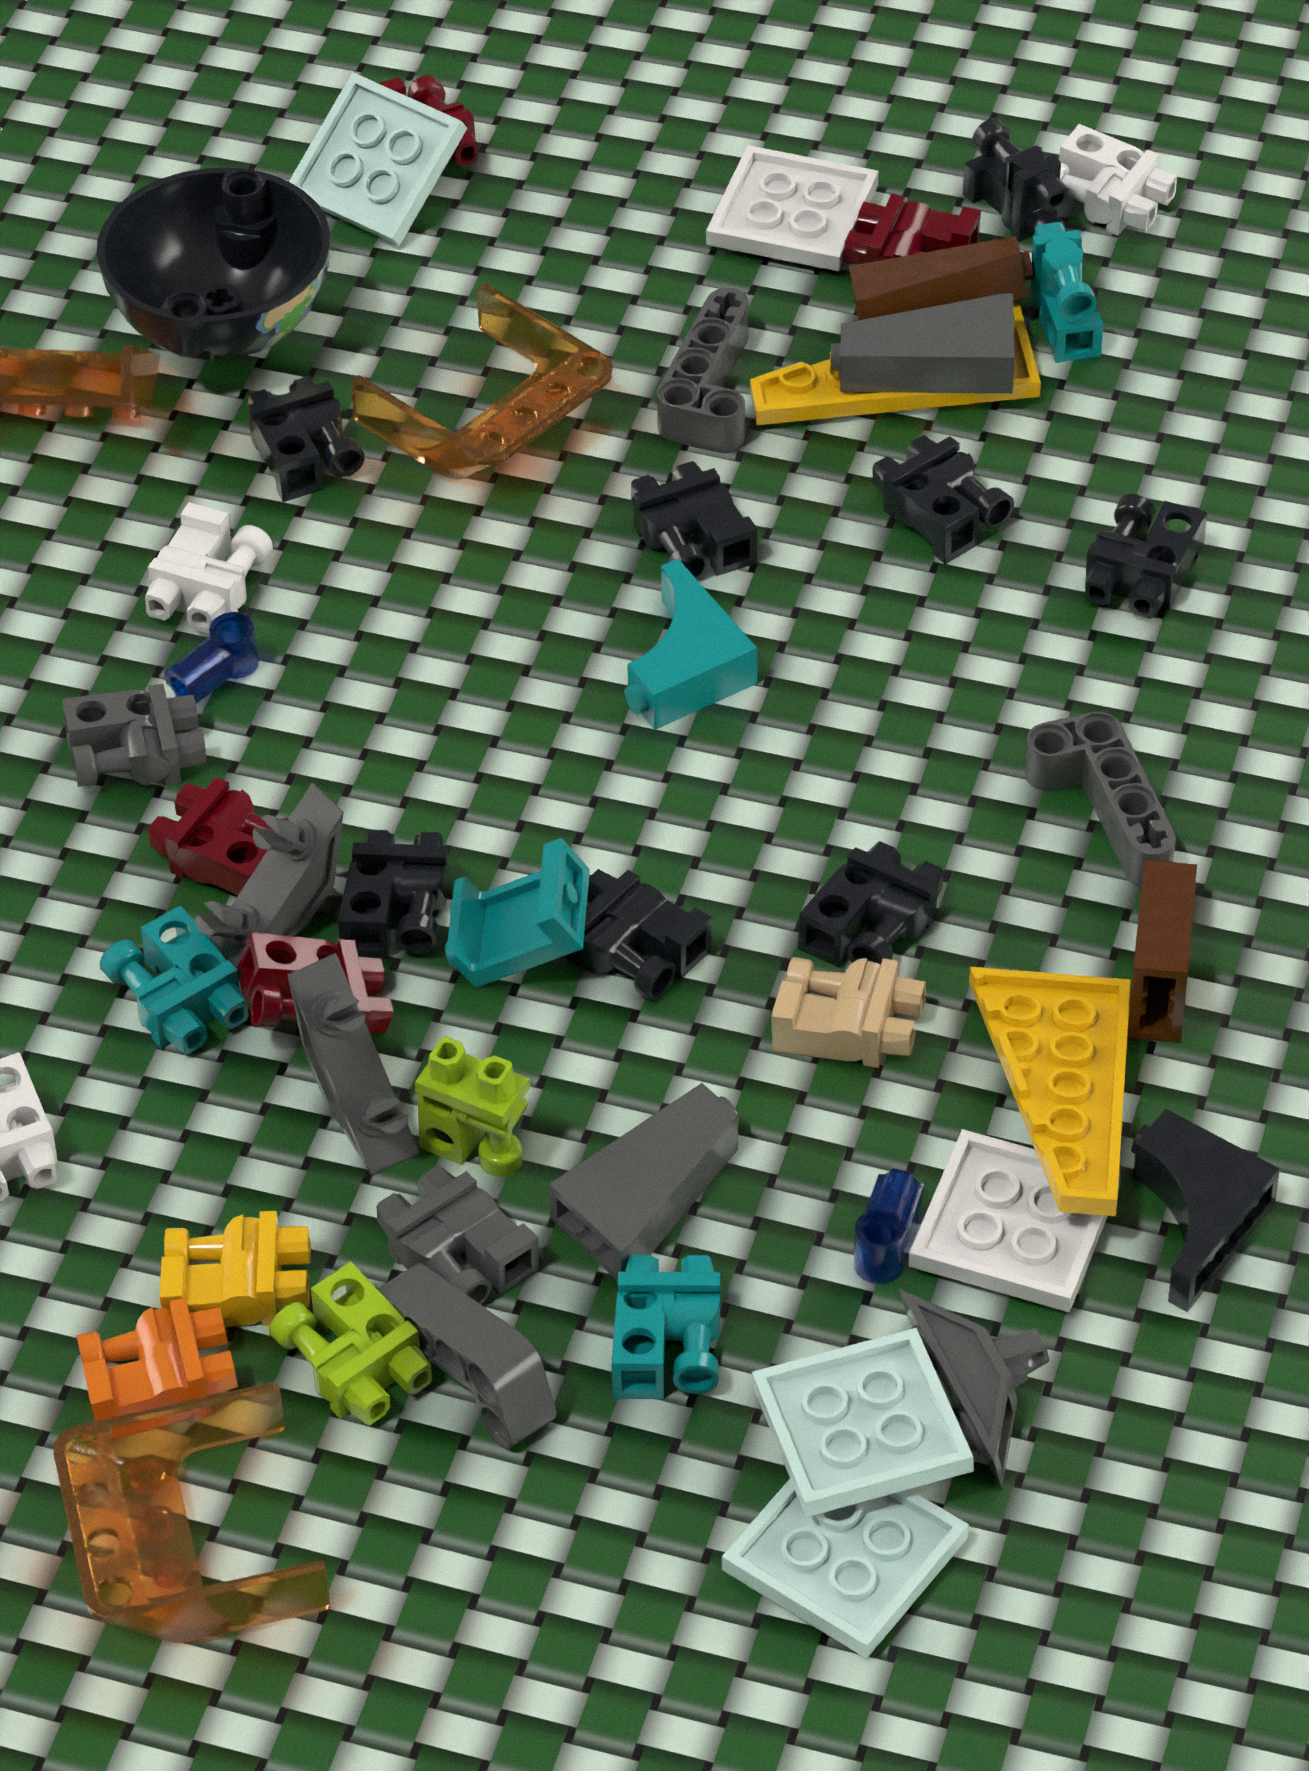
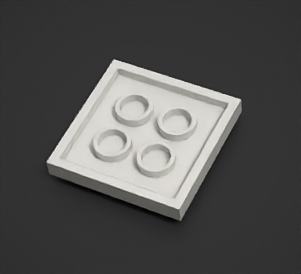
M747 145L706 230V245L839 271L844 262L845 239L850 230L856 231L857 217L863 202H871L878 187L879 171Z
M962 1129L909 1252V1267L1070 1312L1108 1216L1059 1212L1035 1149ZM1119 1173L1118 1189H1119V1186H1120V1175H1121V1173Z

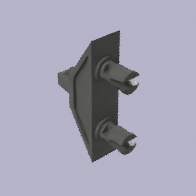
M313 782L288 820L279 819L272 815H264L261 818L272 829L253 828L255 844L259 848L268 851L232 906L208 901L204 904L215 915L197 914L196 921L200 932L211 936V942L221 952L226 961L229 960L236 969L251 932L295 936L307 927L316 911L335 913L342 903L343 894L339 893L333 886L335 883L344 812Z
M334 953L287 974L303 1050L325 1102L371 1176L420 1154L407 1124L409 1115L403 1114L400 1104L403 1102L396 1098L365 1024L366 1013L360 1012L357 1004L360 1000L354 997L337 954Z
M899 1288L907 1318L912 1325L911 1329L917 1328L933 1367H935L959 1411V1420L957 1421L971 1452L975 1451L977 1455H983L1002 1490L1018 1401L1015 1388L1028 1380L1027 1374L1049 1362L1047 1347L1036 1328L1009 1338L1006 1335L991 1338L985 1327Z

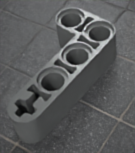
M721 288L711 292L657 390V429L664 439L717 453L734 452L744 444V397L737 391L724 388L749 337V301L747 295L735 288Z
M1100 711L1089 712L1041 723L1034 726L1028 732L1025 756V778L1027 782L1034 788L1043 791H1055L1082 785L1126 877L1132 884L1139 888L1142 887L1144 860L1174 862L1175 832L1121 723L1116 717Z
M421 1263L413 1265L377 1288L404 1320H408L418 1330L420 1350L424 1356L474 1393L483 1424L492 1438L505 1449L512 1448L556 1418V1407L543 1363L535 1347L522 1333Z

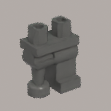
M163 683L148 686L149 692L144 690H127L62 699L66 736L77 787L96 784L97 774L129 772L132 778L141 785L150 786V783L165 779L166 786L180 784V768L207 764L202 730L175 734L176 731L199 728L194 694L167 698Z
M437 1165L424 1173L418 1181V1194L423 1199L411 1205L400 1193H393L378 1202L376 1206L377 1222L388 1238L389 1256L398 1265L402 1263L406 1269H409L413 1265L421 1263L481 1305L488 1298L491 1288L500 1296L539 1270L538 1236L524 1223L517 1226L499 1209L492 1197L486 1191L477 1187V1181L467 1171L454 1177L443 1167ZM460 1255L472 1268L463 1270L455 1258ZM516 1258V1266L512 1270L505 1272L504 1265Z

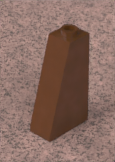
M1016 236L849 266L858 320L1003 293L1013 294L1014 301L1027 297L1025 280L1033 279L1029 251L1020 252Z
M1144 860L1127 1038L1181 1043L1197 864Z

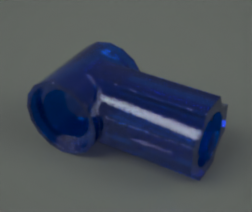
M228 612L216 617L209 628L210 636L164 672L166 684L172 689L176 697L194 694L197 704L227 679L246 677L258 668L260 660L253 621L249 616L240 612Z
M892 1168L886 1174H878L865 1213L855 1223L854 1269L863 1280L870 1283L884 1284L892 1282L903 1271L904 1251L925 1191L924 1184L918 1182L911 1172Z

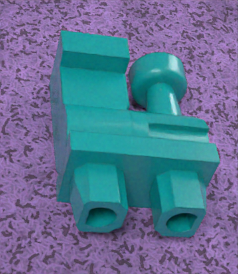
M1060 222L1038 225L1035 227V236H1033L1031 264L1033 279H1031L1030 304L1033 311L1039 310V320L1055 363L1101 357L1103 322L1099 312H1094L1097 307V300L1093 290L1088 284L1082 282L1083 248L1081 234L1079 230L1065 231L1063 223Z
M181 905L141 927L144 954L133 941L125 939L111 945L101 957L100 969L116 984L126 983L136 996L139 1020L143 1027L145 1026V1028L152 1032V1040L160 1049L172 1043L181 1052L188 1055L202 1047L207 1040V1030L204 1024L216 1018L224 1028L233 1029L247 1021L249 1017L247 1001L239 989L238 970L229 960L226 961L211 940L200 932L197 924ZM170 928H176V937L167 942L161 940L160 937L163 932ZM144 962H146L156 974L159 972H162L163 974L157 977H153L146 969L143 968Z
M631 1255L626 1271L618 1272V1292L611 1362L613 1399H664L665 1341H683L684 1352L675 1359L673 1365V1382L678 1389L691 1394H701L713 1390L718 1385L719 1364L717 1359L709 1353L710 1341L718 1339L720 1334V1272H714L711 1258L708 1255H688L686 1258L681 1259V1272H659V1259L654 1258L652 1255Z

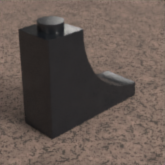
M1165 1109L1152 1125H1143L1134 1138L1131 1152L1135 1154L1133 1179L1154 1192L1166 1204L1179 1225L1184 1247L1171 1268L1168 1302L1188 1312L1276 1203L1280 1168Z

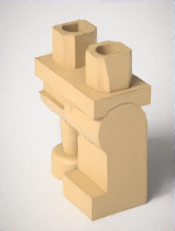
M792 957L788 966L786 981L782 980L771 1015L773 1052L841 1061H858L863 1059V1065L879 1068L883 1053L910 1056L915 1039V1021L895 1018L893 1016L894 1013L917 1017L922 1016L926 1001V982L899 977V961L883 958L880 965L867 961V958L858 959L849 965L845 973L814 971V964L811 960ZM812 992L824 996L811 995L810 993Z

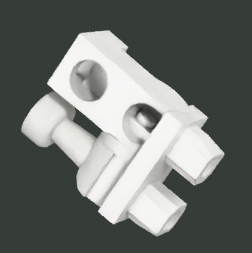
M1081 124L1077 125L1060 146V181L1068 187V196L1084 204V212L1091 223H1108L1106 225V232L1119 236L1127 225L1147 232L1154 223L1158 203L1167 206L1174 198L1177 176L1158 169L1160 154L1150 150H1146L1143 153L1135 146Z
M188 502L180 514V528L169 545L164 546L158 557L154 558L148 566L150 586L145 595L146 612L150 617L165 621L171 617L175 610L187 613V621L193 629L210 633L219 623L233 626L238 618L237 609L245 605L247 599L245 577L251 566L261 565L273 550V543L266 532L252 525L242 526L231 541L228 513ZM232 550V556L225 562V558Z
M20 1052L0 1059V1075L13 1074L16 1082L0 1087V1202L4 1201L9 1195L6 1181L25 1175L29 1186L39 1189L54 1184L58 1180L55 1167L58 1160L53 1130L46 1118Z

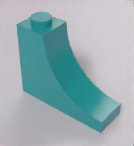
M679 559L661 566L662 602L673 619L671 625L657 645L640 658L627 664L628 687L625 688L624 694L628 706L634 714H641L654 730L758 684L757 647Z

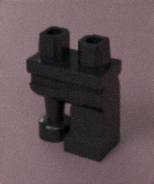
M997 118L988 119L980 124L973 134L972 145L982 155L964 163L962 194L973 204L984 199L1001 215L1002 223L1011 230V235L1013 237L1016 236L1018 242L1035 236V227L1041 224L1060 222L1063 223L1065 228V222L1057 216V209L1063 207L1068 199V187L1060 181L1061 162L1054 155L1045 159L1042 148L1037 145L1023 150L1019 149L1010 142V130Z
M306 376L294 380L289 386V393L274 397L271 392L263 389L250 393L247 397L251 440L256 450L259 451L261 458L267 463L276 481V490L282 502L323 490L320 454L315 447L316 445L323 444L325 446L323 459L331 474L336 477L353 475L364 463L365 455L358 442L353 438L344 437L340 403L334 397V390L329 381L317 384L311 376Z
M923 435L912 441L907 448L906 462L899 464L893 458L886 456L874 463L872 467L873 484L883 493V511L892 518L896 517L906 527H913L933 544V555L942 563L947 564L978 545L979 521L988 529H996L1004 524L1013 511L1014 499L1001 488L993 487L987 490L974 477V461L970 453L958 452L960 450V443L951 436L936 443Z
M694 461L678 465L672 471V481L659 485L656 479L649 475L632 480L631 500L634 506V529L639 537L643 536L646 546L650 549L664 547L670 555L668 562L679 559L697 580L706 574L709 565L716 576L757 564L758 529L749 516L742 517L735 507L727 488L720 484V476L715 468L702 471ZM693 537L696 544H688L686 539ZM733 544L740 549V552L733 557H723L724 546Z
M1137 494L1124 495L1119 500L1114 512V520L1117 526L1113 532L1108 530L1100 531L1095 542L1091 543L1087 551L1086 601L1104 606L1110 603L1113 595L1129 599V609L1134 615L1149 619L1153 618L1160 608L1170 610L1175 600V594L1179 591L1193 558L1198 559L1204 548L1207 512L1164 501L1145 541L1137 539L1136 535L1145 533L1150 528L1156 516L1155 507L1143 496ZM1180 519L1186 521L1191 528L1183 533L1169 530L1170 520Z
M369 829L363 843L353 842L352 861L349 866L338 917L339 939L355 940L358 957L389 958L393 908L409 909L408 914L398 921L395 936L396 943L402 950L411 954H426L436 948L439 926L432 918L433 910L442 909L446 905L450 885L448 847L443 846L442 835L439 832H420V834L415 836L414 845L395 844L394 835L388 830Z
M881 841L877 842L868 852L855 847L847 856V863L843 864L799 913L798 950L840 968L847 957H849L852 963L858 959L867 958V961L880 965L883 958L892 960L893 951L891 946L900 937L907 940H916L920 937L924 928L928 929L935 921L937 898L943 886L942 868L927 861L919 863L913 871L900 867L901 854L895 847ZM866 922L876 926L873 932H862L859 934L866 926Z
M598 869L589 877L587 903L589 905L586 907L583 949L568 954L567 959L578 966L583 963L591 969V973L595 974L609 972L615 967L634 977L635 990L649 1000L654 1001L665 993L674 975L682 979L711 952L712 917L696 907L689 913L666 900L662 893L653 886L640 883V876L629 869L618 879ZM687 946H689V948H690V951L688 952V954H686V947H687Z

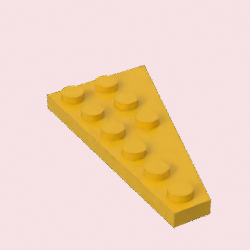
M1019 300L1013 301L1015 355L1013 394L840 392V372H831L830 352V359L813 365L798 362L751 378L750 396L756 425L1040 397L1041 381Z
M970 967V987L1059 1212L1116 1217L1131 980Z

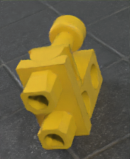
M260 1211L259 1218L244 1217V1215L234 1217L226 1226L224 1233L219 1235L190 1238L189 1231L186 1228L165 1229V1257H162L159 1296L161 1308L170 1309L169 1301L186 1297L189 1313L220 1307L224 1327L251 1325L262 1321V1326H270L276 1314L285 1306L294 1302H301L306 1307H309L310 1285L308 1270L281 1271L282 1265L310 1264L311 1239L308 1226H279L277 1211ZM191 1261L220 1262V1264L191 1265Z

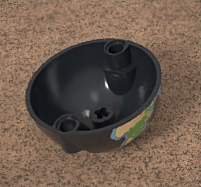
M227 167L204 168L161 178L125 198L111 212L102 226L97 240V259L108 294L126 321L138 333L160 348L174 354L208 361H220L247 356L275 345L288 336L308 315L317 300L328 271L330 228L327 218L318 203L304 190L289 181L268 173L249 169Z

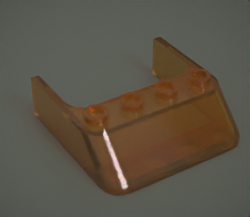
M484 283L477 288L478 324L480 330L531 360L536 365V371L455 433L363 376L357 375L351 380L354 420L438 474L451 479H462L508 460L606 386L613 375L611 360L605 354Z
M123 345V352L0 348V405L18 406V415L46 416L47 407H65V416L94 417V408L112 409V418L141 419V410L151 409L160 364V354L134 345Z
M271 1382L79 1424L66 1429L58 1436L54 1444L53 1453L85 1604L89 1613L96 1619L172 1643H179L325 1611L330 1608L327 1573L323 1561L310 1562L203 1586L181 1494L178 1468L182 1460L189 1454L201 1449L282 1432L285 1429L278 1383Z

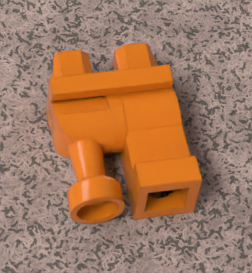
M186 1297L169 1301L170 1309L160 1308L153 1310V1307L144 1311L138 1319L134 1331L101 1341L100 1335L96 1331L76 1335L98 1438L177 1418L187 1414L192 1409L194 1415L211 1411L209 1395L238 1387L230 1350L199 1357L198 1353L199 1350L228 1344L220 1307L189 1313ZM134 1359H138V1360H139V1361H134V1362H130V1363H125V1364H121V1365H117V1366H112V1367H108V1368H107V1365H106V1363H112V1362H119V1361H126V1360H134Z

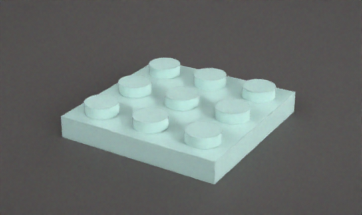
M352 72L289 182L304 190L318 203L323 211L400 246L466 132L467 127L459 119Z
M917 1328L752 1372L754 1391L806 1517L974 1471L973 1455Z
M789 1479L723 1554L722 1570L867 1659L968 1539L969 1524L910 1489L806 1517L791 1479Z

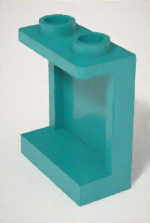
M562 838L544 844L542 867L539 872L485 892L479 891L465 876L454 881L453 899L450 904L451 917L448 941L445 945L446 957L451 967L459 971L474 988L583 949L590 869Z

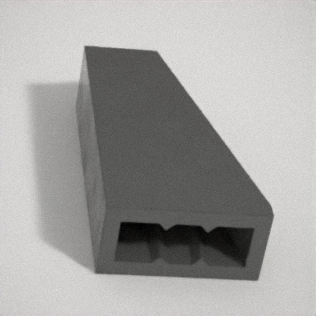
M1003 293L842 323L841 343H831V372H840V392L1013 394L1015 359L1013 294Z
M703 1083L699 1084L549 1184L551 1219L618 1282V1272L626 1271L629 1257L631 1255H651L738 1150L739 1116L735 1107L725 1097H718Z

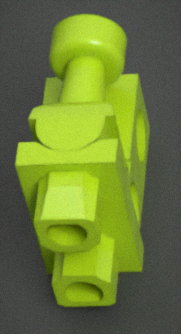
M447 1036L441 1038L430 1053L428 1064L415 1081V1091L418 1093L419 1148L463 1165L486 1132V1136L481 1140L478 1148L481 1168L486 1173L497 1177L515 1173L522 1165L523 1156L521 1142L512 1134V1129L527 1109L529 1102L526 1101L524 1096L530 1090L529 1078L514 1073L512 1062L495 1055L482 1060L466 1054L462 1042ZM443 1131L450 1136L454 1144L446 1143L437 1136Z
M351 1261L311 1288L313 1313L303 1303L294 1302L281 1309L270 1324L269 1334L281 1347L285 1349L298 1348L312 1365L317 1393L327 1401H330V1409L340 1419L352 1413L370 1426L385 1416L391 1407L390 1395L384 1390L388 1386L397 1382L408 1394H416L432 1381L431 1364L420 1350L418 1330L408 1320H404L400 1313ZM346 1286V1293L333 1300V1293L338 1288ZM316 1323L327 1334L333 1332L338 1338L329 1343L315 1331Z

